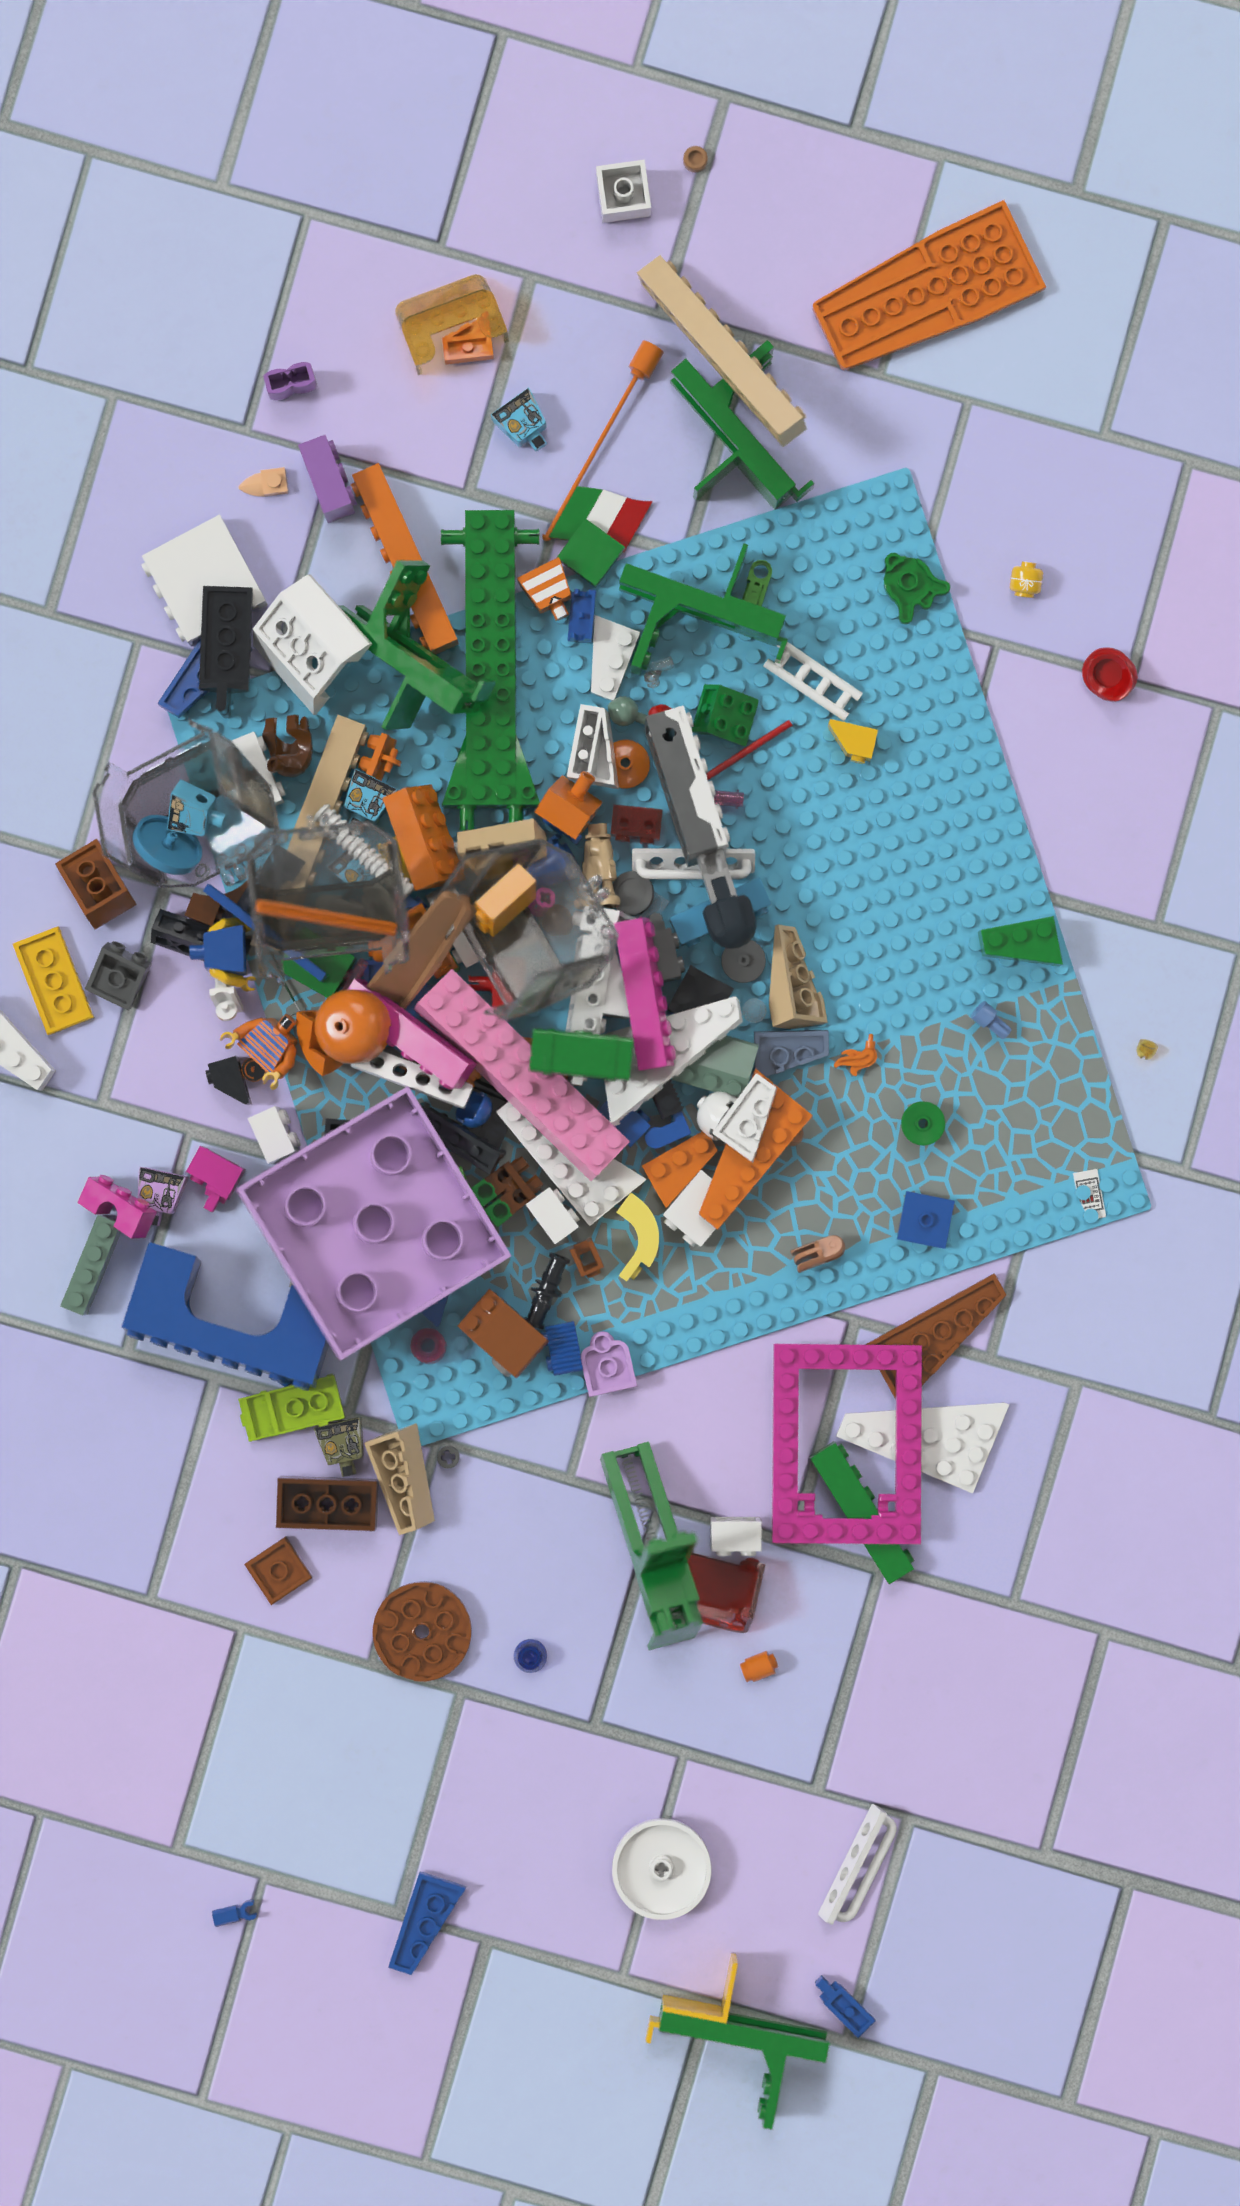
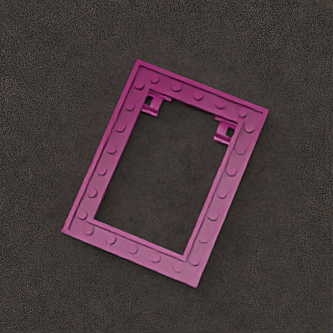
M773 1344L772 1543L921 1544L922 1345ZM799 1369L896 1370L895 1494H878V1515H871V1518H822V1515H815V1493H798ZM798 1501H804V1510H798ZM888 1502H895V1511H888Z

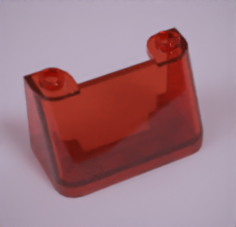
M692 1553L688 1560V1565L700 1599L697 1606L703 1624L737 1633L748 1632L754 1618L766 1564H762L754 1558H746V1560L741 1561L738 1565Z

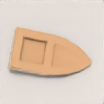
M285 467L260 470V473L248 477L238 486L241 491L253 496H272L289 493Z

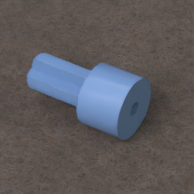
M983 1001L973 1011L971 1018L982 1028L987 1026L999 1038H1006L1010 1034L1011 1028L996 1015L997 1011L991 1005Z

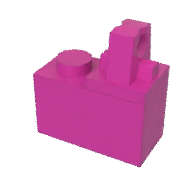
M200 1146L186 1172L191 1174L189 1179L200 1185H203L204 1182L207 1183L204 1194L209 1197L203 1208L214 1212L219 1202L225 1204L231 1198L246 1169L206 1147Z

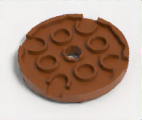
M412 1582L395 1589L381 1603L373 1623V1642L381 1661L393 1673L413 1681H432L449 1674L461 1663L471 1641V1620L465 1605L450 1589L433 1582ZM418 1625H425L429 1628V1635L425 1638H420L416 1635L415 1628Z

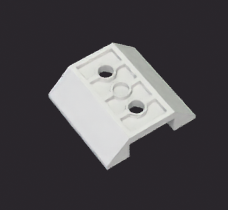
M311 574L306 575L282 591L253 628L254 648L313 715H317L330 698L325 690L347 662H358L372 644ZM283 622H285L288 627L287 633L285 635L281 631V625ZM314 656L318 660L317 669L312 667V658Z

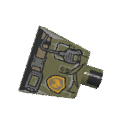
M362 1417L314 1427V1432L327 1464L339 1463L342 1477L356 1474L354 1460L364 1456Z

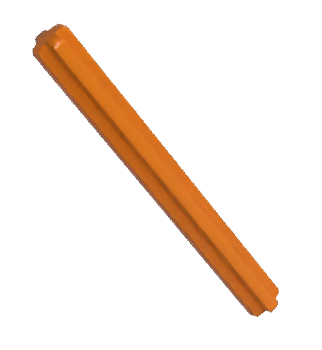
M258 900L256 903V912L265 915L394 936L397 931V924L395 922L266 900Z

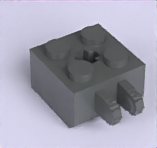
M654 912L649 915V919L655 929V936L653 937L654 947H657L659 952V961H657L658 971L662 973L663 983L681 979V973L685 972L682 956L677 957L676 949L680 947L677 932L672 933L671 927L665 929L662 915Z

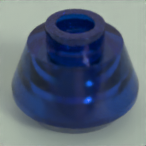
M526 1639L516 1646L514 1662L520 1670L526 1673H534L544 1667L547 1661V1651L541 1642L534 1639Z

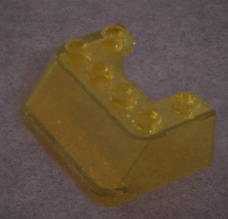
M474 274L401 301L395 309L396 319L418 375L422 374L421 365L430 362L435 356V346L431 335L473 319H477L480 330L485 336L495 338L502 335L504 343L509 341L508 331L496 299L486 279L481 275Z

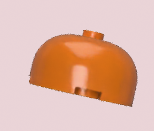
M347 989L332 994L322 1003L315 1018V1035L322 1050L332 1059L346 1064H360L373 1060L385 1049L391 1020L386 1006L376 995L363 990Z

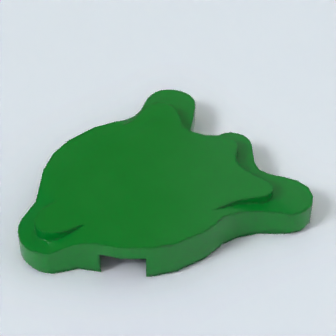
M890 553L886 556L884 562L886 567L884 588L889 598L898 607L900 623L909 624L912 621L916 605L921 606L924 610H928L932 605L934 597L949 593L950 584L947 581L936 578L922 560L906 558L897 553Z

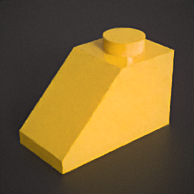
M830 719L828 729L845 756L851 757L850 761L859 764H865V761L870 762L878 730Z

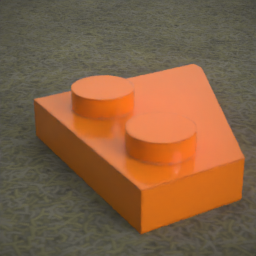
M488 312L482 313L479 319L470 324L469 322L464 324L458 331L451 332L442 338L445 365L494 359Z

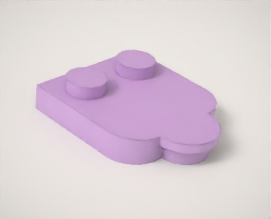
M601 1331L594 1334L591 1338L590 1346L581 1353L583 1373L589 1398L637 1387L628 1346L620 1340H614L612 1335L607 1332Z

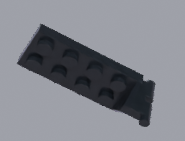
M203 586L199 689L217 692L216 709L223 718L231 716V693L249 692L253 609L252 587Z

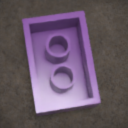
M325 434L298 444L327 522L330 523L354 514L353 506L357 505L351 487H345L344 483L349 481L342 463H336V460L340 458L333 440L328 441Z

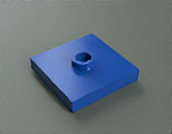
M906 1191L897 1240L946 1249L955 1201Z

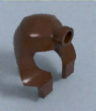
M299 715L287 716L286 731L287 734L296 739L293 744H287L277 737V718H267L262 737L271 756L267 762L268 771L278 772L284 777H297L305 773L311 764L313 756L312 736L309 731L308 718L302 717L299 725Z

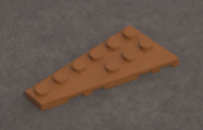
M995 1273L865 1345H922L923 1386L975 1330L981 1321L1001 1302L1006 1293ZM879 1370L896 1400V1370Z

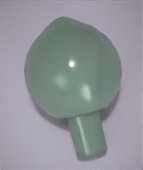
M620 696L608 704L609 716L615 724L628 726L636 721L645 725V716L648 715L638 712L637 704L630 697Z

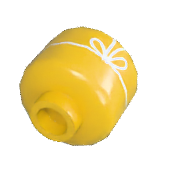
M1022 561L1021 566L1013 567L1010 589L1015 592L1014 595L1034 598V594L1041 592L1043 571L1036 568V563Z

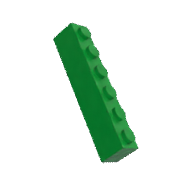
M833 1441L809 1456L847 1518H871V1515H878V1508L876 1509L872 1502L875 1496L868 1485L863 1488L858 1480L862 1478V1475L855 1464L851 1467L845 1458L849 1457L842 1444L837 1446ZM864 1544L888 1584L893 1583L914 1569L911 1563L915 1560L907 1548L902 1550L899 1544Z

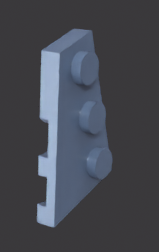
M828 1030L754 1031V1043L759 1045L755 1058V1068L765 1077L829 1056Z

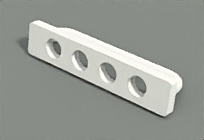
M632 849V871H636L638 875L645 879H703L698 865L687 867L686 863L677 864L675 862L676 858L684 857L682 849ZM726 849L725 858L733 857L737 860L734 864H727L732 879H743L750 873L755 872V849ZM653 857H660L663 859V862L653 864L650 860Z
M384 1051L377 1056L384 1060L383 1066L371 1061L351 1064L353 1068L404 1087L409 1086L414 1091L462 1109L466 1107L473 1090V1085L465 1082L462 1088H455L452 1092L439 1088L441 1085L439 1083L440 1079L434 1074L429 1075L420 1069L421 1065ZM395 1067H406V1075L394 1071ZM421 1074H426L430 1077V1082L426 1083L416 1078Z
M871 1805L818 1912V1915L829 1924L833 1925L835 1920L848 1922L856 1916L896 1835L897 1827L894 1820L887 1816V1813L879 1806ZM885 1825L887 1831L848 1910L840 1912L881 1826Z

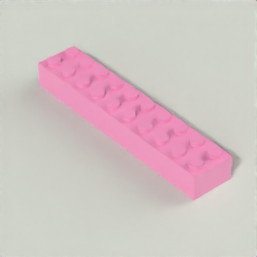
M453 969L415 1006L414 1010L446 1041L476 1062L475 1069L590 1181L597 1177L630 1142L562 1075L552 1074L550 1076L529 1072L531 1045Z

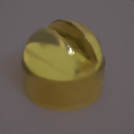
M1141 1039L1137 1045V1055L1141 1059L1145 1056V1060H1149L1156 1054L1158 1046L1150 1040Z

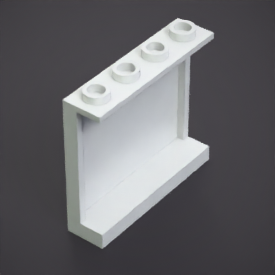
M220 514L142 555L145 563L141 564L147 577L153 576L156 582L153 588L159 599L164 597L168 605L164 607L170 620L175 619L179 625L175 629L182 642L187 640L190 646L193 645L192 641L201 637L203 586L252 587L253 609L256 607L261 609L268 605Z

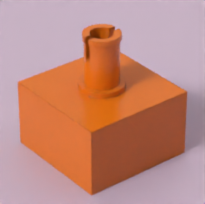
M582 771L578 780L574 783L562 775L548 789L535 813L576 840L591 823L603 803L587 792L595 781L594 776L586 771Z

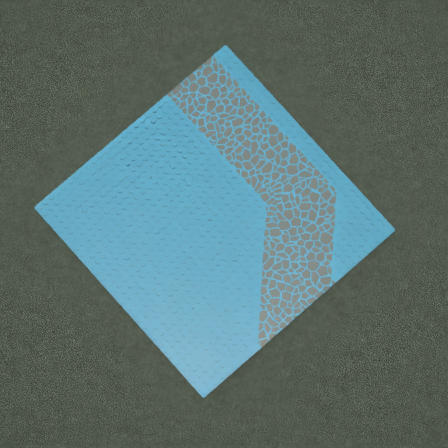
M902 468L617 560L597 587H594L578 574L566 577L571 596L574 589H580L583 592L596 590V616L640 632L616 698L620 696L630 697L637 704L638 712L648 715L652 707L660 704H666L672 709L684 706L685 712H690L693 723L704 684L722 685L759 700L746 746L732 743L714 735L692 733L693 736H698L701 746L699 750L700 759L705 758L708 771L787 720H790L792 723V727L708 780V782L712 781L715 789L714 803L715 805L719 804L722 811V828L727 827L730 836L729 848L727 849H755V872L750 873L743 879H732L734 887H739L760 877L772 904L767 908L769 912L756 917L757 927L751 939L758 943L765 953V968L762 974L751 982L739 983L733 981L725 974L722 968L721 958L725 947L718 945L708 934L700 938L701 943L690 948L687 945L681 946L679 943L680 947L676 949L677 957L682 956L685 972L681 973V979L663 983L661 990L662 996H665L668 1008L691 965L734 988L729 998L736 996L739 999L743 1022L734 1030H730L727 1036L754 1043V1031L828 1030L829 1056L767 1077L812 1114L813 1117L803 1128V1140L798 1145L788 1146L719 1230L715 1229L701 1247L697 1244L692 1247L682 1238L685 1234L679 1228L673 1231L664 1223L666 1217L663 1214L676 1198L665 1208L642 1168V1165L702 1132L697 1124V1104L703 1096L708 1097L713 1091L675 1080L671 1081L674 1084L673 1088L676 1089L675 1092L678 1093L679 1101L682 1102L681 1106L684 1107L682 1113L691 1134L663 1147L654 1149L646 1144L645 1132L631 1148L626 1145L614 1158L647 1179L631 1193L642 1200L651 1210L659 1231V1245L653 1263L648 1267L641 1262L639 1266L642 1270L634 1280L629 1278L628 1281H625L619 1276L635 1254L638 1246V1235L634 1226L617 1213L629 1194L589 1226L508 1127L500 1149H504L507 1152L505 1157L499 1161L495 1170L509 1161L511 1163L522 1156L530 1167L520 1174L521 1178L527 1182L534 1175H537L544 1184L535 1193V1196L537 1197L549 1187L552 1190L557 1188L565 1199L562 1204L567 1211L572 1208L580 1220L576 1222L579 1227L554 1244L526 1205L498 1228L488 1216L510 1252L511 1257L450 1293L441 1324L438 1327L419 1312L371 1342L398 1429L417 1423L421 1446L588 1392L583 1370L555 1376L553 1371H548L546 1357L550 1356L549 1346L544 1347L518 1378H515L513 1375L506 1377L493 1365V1358L458 1327V1324L489 1289L502 1297L522 1317H527L532 1306L533 1297L536 1295L530 1289L531 1287H539L535 1280H542V1274L550 1260V1252L568 1258L570 1263L566 1264L561 1277L562 1280L557 1287L562 1292V1296L559 1298L553 1297L551 1308L548 1310L543 1324L549 1326L574 1321L580 1354L585 1348L590 1346V1341L594 1334L601 1331L609 1333L614 1340H620L628 1346L636 1377L1129 1217L1151 1208L1147 1190L950 591L946 595L934 597L932 605L928 610H924L921 606L916 605L914 607L913 619L909 624L900 623L898 607L885 592L884 576L886 567L884 562L886 556L890 553H897L906 558H918L929 567L931 573L936 578L946 581L911 472L908 468ZM743 543L748 544L747 554L731 596L742 599L746 585L750 583L747 582V577L751 565L757 560L767 561L772 567V575L762 607L786 615L779 636L788 639L787 642L861 691L863 693L858 701L851 697L844 708L849 715L843 721L763 667L768 658L775 662L779 651L777 645H769L680 612L658 628L660 635L655 648L650 647L649 652L652 654L647 671L642 669L640 675L631 673V663L653 602L619 591V580L625 564L633 565L724 598ZM759 565L755 567L754 575L760 579L765 578L768 575V570L765 566ZM521 591L516 593V735L539 802H541L548 789L562 775L568 778L567 772L580 704L601 707L608 711V704L611 701L591 694L593 637L592 643L567 641L571 599L564 602L569 615L556 621L551 610L541 614L525 592ZM465 610L447 615L459 645L436 654V656L466 676ZM414 626L410 627V638L422 645L419 639L423 636L420 627L417 629ZM369 650L364 653L358 662H347L325 690L330 698L317 715H313L275 671L251 678L249 692L231 693V716L229 718H223L216 709L217 692L206 693L180 718L168 712L190 783L213 794L216 797L215 811L227 814L226 823L223 828L212 825L207 832L225 892H231L241 886L251 876L256 865H262L276 842L287 848L337 715L365 724L367 727L366 732L369 733V736L371 734L381 735V733H384L397 740L395 749L399 751L396 759L402 762L401 766L393 765L390 773L385 772L382 782L398 789V791L406 787L432 784L438 796L441 812L446 818L448 832L453 841L456 842L457 832H461L459 831L460 810L457 808H443L442 803L466 736V713L451 714L428 697H425L410 728L383 729L381 726L403 683L405 675ZM790 656L783 669L795 676L803 664ZM317 658L312 659V667L314 669L318 667ZM811 670L803 682L815 690L823 677ZM831 683L823 696L836 703L843 691ZM299 715V725L300 720L305 716L309 720V731L312 736L313 756L310 766L306 769L305 773L297 777H284L278 772L273 773L276 783L280 781L286 795L282 796L284 803L256 813L227 742L251 732H255L257 737L262 736L266 719L277 718V737L287 744H293L296 739L287 734L286 731L287 716ZM610 718L613 743L619 740L635 741L644 747L650 759L649 773L638 786L629 789H615L591 785L587 791L603 802L590 824H607V834L611 835L613 860L616 863L618 877L625 872L632 871V849L634 848L681 849L644 732L645 725L634 721L628 726H619ZM830 719L878 730L870 762L865 761V764H859L850 761L851 757L845 756L828 729ZM366 742L365 746H360L357 755H360V759L363 756L372 759L375 750L368 748ZM267 747V750L264 751V754L266 756V759L268 760L271 758ZM623 759L621 761V765L623 767H628L630 765V761L628 759ZM357 765L356 769L366 774V772L358 768ZM353 768L351 769V772L349 774V778L351 779L353 776V772L355 770ZM343 791L340 798L343 804L339 814L342 816V820L349 822L353 813L344 808L348 791ZM477 808L474 810L475 829L509 823V809ZM537 808L524 809V820L534 818L545 831L546 840L556 834L554 830L542 822L543 818L535 813ZM387 810L377 824L366 820L361 832L358 834H362L366 841L370 842L371 847L375 846L376 852H378L377 845L379 842L391 840L392 837L396 836ZM468 821L466 822V831H468ZM588 827L580 834L582 839L577 846L564 835L558 840L561 845L566 843L579 865L575 871L581 872V876L577 879L548 887L555 891L557 903L567 906L574 916L577 910H586L576 908V901L578 898L584 897L587 892V883L582 881L581 867L584 862L585 841H588L585 839V835H588ZM325 837L322 845L325 847V852L321 861L317 860L314 869L317 872L313 883L307 884L305 892L308 893L303 907L315 909L316 900L319 897L325 896L343 898L342 902L349 904L350 900L362 904V897L365 896V893H362L363 889L358 892L327 867V864L345 849L342 847L341 842L338 843L336 841V837ZM653 857L650 862L660 864L663 862V859ZM678 857L675 859V862L677 864L686 863L684 857ZM733 857L726 858V862L729 865L737 862ZM469 865L462 866L464 877L453 881L452 884L459 895H467L470 898V904L474 905L509 872L484 883ZM650 879L654 887L653 902L645 912L633 917L637 919L649 918V915L654 912L660 913L664 920L665 929L671 927L672 933H675L669 921L670 917L709 900L703 879ZM602 881L598 883L600 896L602 895ZM440 887L419 891L414 889L410 896L413 899L418 896L428 906L425 909L427 911L431 905L426 895ZM388 890L396 903L399 900V896L394 895L391 890ZM475 915L472 919H473V921H474L475 924H476L477 921H476V915ZM535 916L544 940L501 957L524 959L523 1010H495L507 1015L505 1021L522 1037L532 1038L533 1028L566 1031L579 939L583 935H591V933L582 930L580 925L575 924L573 932L569 935L555 936L546 931L544 917ZM1054 916L1063 965L1058 967L982 956L978 931ZM298 920L294 930L290 929L287 938L290 939L289 945L292 947L291 941L297 931L301 932L305 928L357 958L339 991L347 990L354 979H364V960H374L373 957H369L368 939L373 936V932L356 930L349 935H342L341 939L329 937L328 932L322 930L317 923ZM397 925L396 932L399 939H404L409 933L408 928L403 931ZM776 925L796 928L806 953L804 958L808 971L812 970L815 978L812 981L817 993L821 991L828 1023L794 1029L772 1026L769 996ZM479 928L478 930L492 954L468 968L465 967L463 962L458 964L460 971L457 974L467 984H479L469 983V975L491 976L493 974V958L495 957L485 933ZM252 929L246 932V938L254 935L255 931ZM614 939V946L621 967L617 939ZM452 945L451 949L449 950L452 956H453V954H452L451 951L455 949V947H454L453 945ZM252 946L247 960L252 976L256 978L254 982L266 1019L275 1018L279 1022L285 1014L291 1015L299 1012L268 953ZM282 952L280 956L270 953L280 970L281 966L278 964L284 953ZM280 971L300 1011L318 1010L327 999ZM433 974L426 984L435 986L441 979H436ZM475 991L492 1007L491 991ZM983 1001L991 1005L997 1011L996 1015L1011 1028V1032L1006 1038H999L987 1026L982 1028L971 1018L973 1011ZM669 1010L665 1011L666 1016L674 1014ZM297 1014L292 1015L291 1017H293L296 1020ZM602 1017V1019H606L604 1034L631 1026L630 1018ZM295 1025L291 1029L290 1033L298 1040L297 1028ZM869 1034H873L877 1059L873 1065L858 1070L857 1076H853L850 1073L851 1066L841 1065L837 1068L834 1067L837 1059L848 1056L847 1054L842 1055L841 1052L848 1049L863 1051ZM299 1040L295 1046L297 1049L295 1065L285 1075L307 1146L324 1136L326 1118L352 1120L405 1088L404 1086L353 1068L351 1064L346 1063L335 1071L321 1076L307 1061ZM386 1045L383 1050L384 1052L403 1059L401 1055L402 1050L396 1046ZM380 1057L371 1060L375 1064L384 1065V1060ZM754 1061V1065H753V1068H752V1072H751V1076H750L749 1082L751 1081L752 1076H753V1073H754V1071H755V1061ZM400 1066L395 1067L394 1071L404 1073V1069L399 1068ZM419 1075L417 1079L427 1082L428 1078ZM483 1076L479 1079L490 1084ZM588 1078L581 1086H573L597 1110L607 1101L604 1079ZM442 1085L440 1086V1088H442V1089H445V1090H448V1091L450 1090V1089L445 1088V1087L442 1086ZM473 1088V1090H472V1091H475V1092H477V1093H479V1094L482 1092V1091H479V1090L474 1089V1088ZM411 1089L418 1103L426 1101L433 1109L440 1113L444 1112L448 1115V1118L461 1126L463 1125L456 1120L457 1106ZM484 1093L486 1096H488V1097L490 1098L491 1103H492L494 1097L491 1096V1095H489V1094ZM652 1098L643 1102L641 1107L636 1110L638 1112L641 1109L651 1119L648 1122L651 1125L650 1128H661L674 1122L673 1116L661 1119ZM920 1101L935 1104L940 1108L945 1117V1130L940 1139L933 1144L925 1146L910 1142L905 1137L901 1128V1119L905 1110L910 1105ZM920 1119L918 1122L919 1127L925 1128L927 1121ZM482 1125L477 1128L468 1127V1130L478 1136ZM712 1139L718 1151L701 1169L710 1178L714 1176L726 1145L721 1140L714 1141ZM446 1148L457 1167L462 1166L467 1178L466 1182L470 1184L471 1188L490 1175ZM1093 1169L1098 1170L1099 1188L1102 1192L1106 1217L1098 1218V1212L1095 1209L1084 1210L1080 1200L1088 1199L1091 1191L1085 1185H1081L1076 1189L1073 1173ZM906 1191L955 1201L946 1249L897 1240ZM498 1195L490 1203L484 1206L483 1210H485L487 1207H489L492 1203H494L503 1195ZM829 1235H837L843 1239L845 1252L841 1257L798 1273V1265L795 1264L790 1250ZM591 1237L604 1267L600 1269L601 1273L594 1277L587 1278V1275L581 1277L569 1247ZM591 1251L579 1255L584 1266L595 1261ZM545 1326L544 1329L536 1328L540 1333L546 1332Z

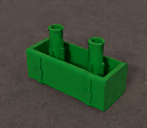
M533 1028L529 1072L550 1076L554 1074L604 1079L611 1082H629L634 1038L619 1037L618 1035H596L588 1031L566 1032L556 1031L555 1029Z

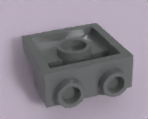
M116 941L112 943L107 942L101 948L85 990L129 1011L133 1006L140 987L144 984L152 963L148 962L147 956L142 953L134 952L132 954L126 951V947L122 943Z

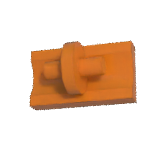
M381 733V735L371 734L367 741V747L375 750L372 759L363 756L360 759L358 768L365 771L367 775L382 781L385 772L390 773L393 765L401 766L402 762L396 759L399 751L395 749L397 740L384 733Z

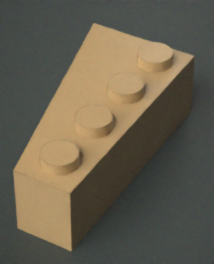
M417 1423L365 1442V1447L398 1534L402 1535L434 1522V1513Z

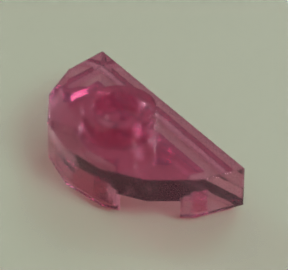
M360 958L354 970L349 968L343 978L346 984L342 990H347L354 979H362L364 971L369 965L368 961Z

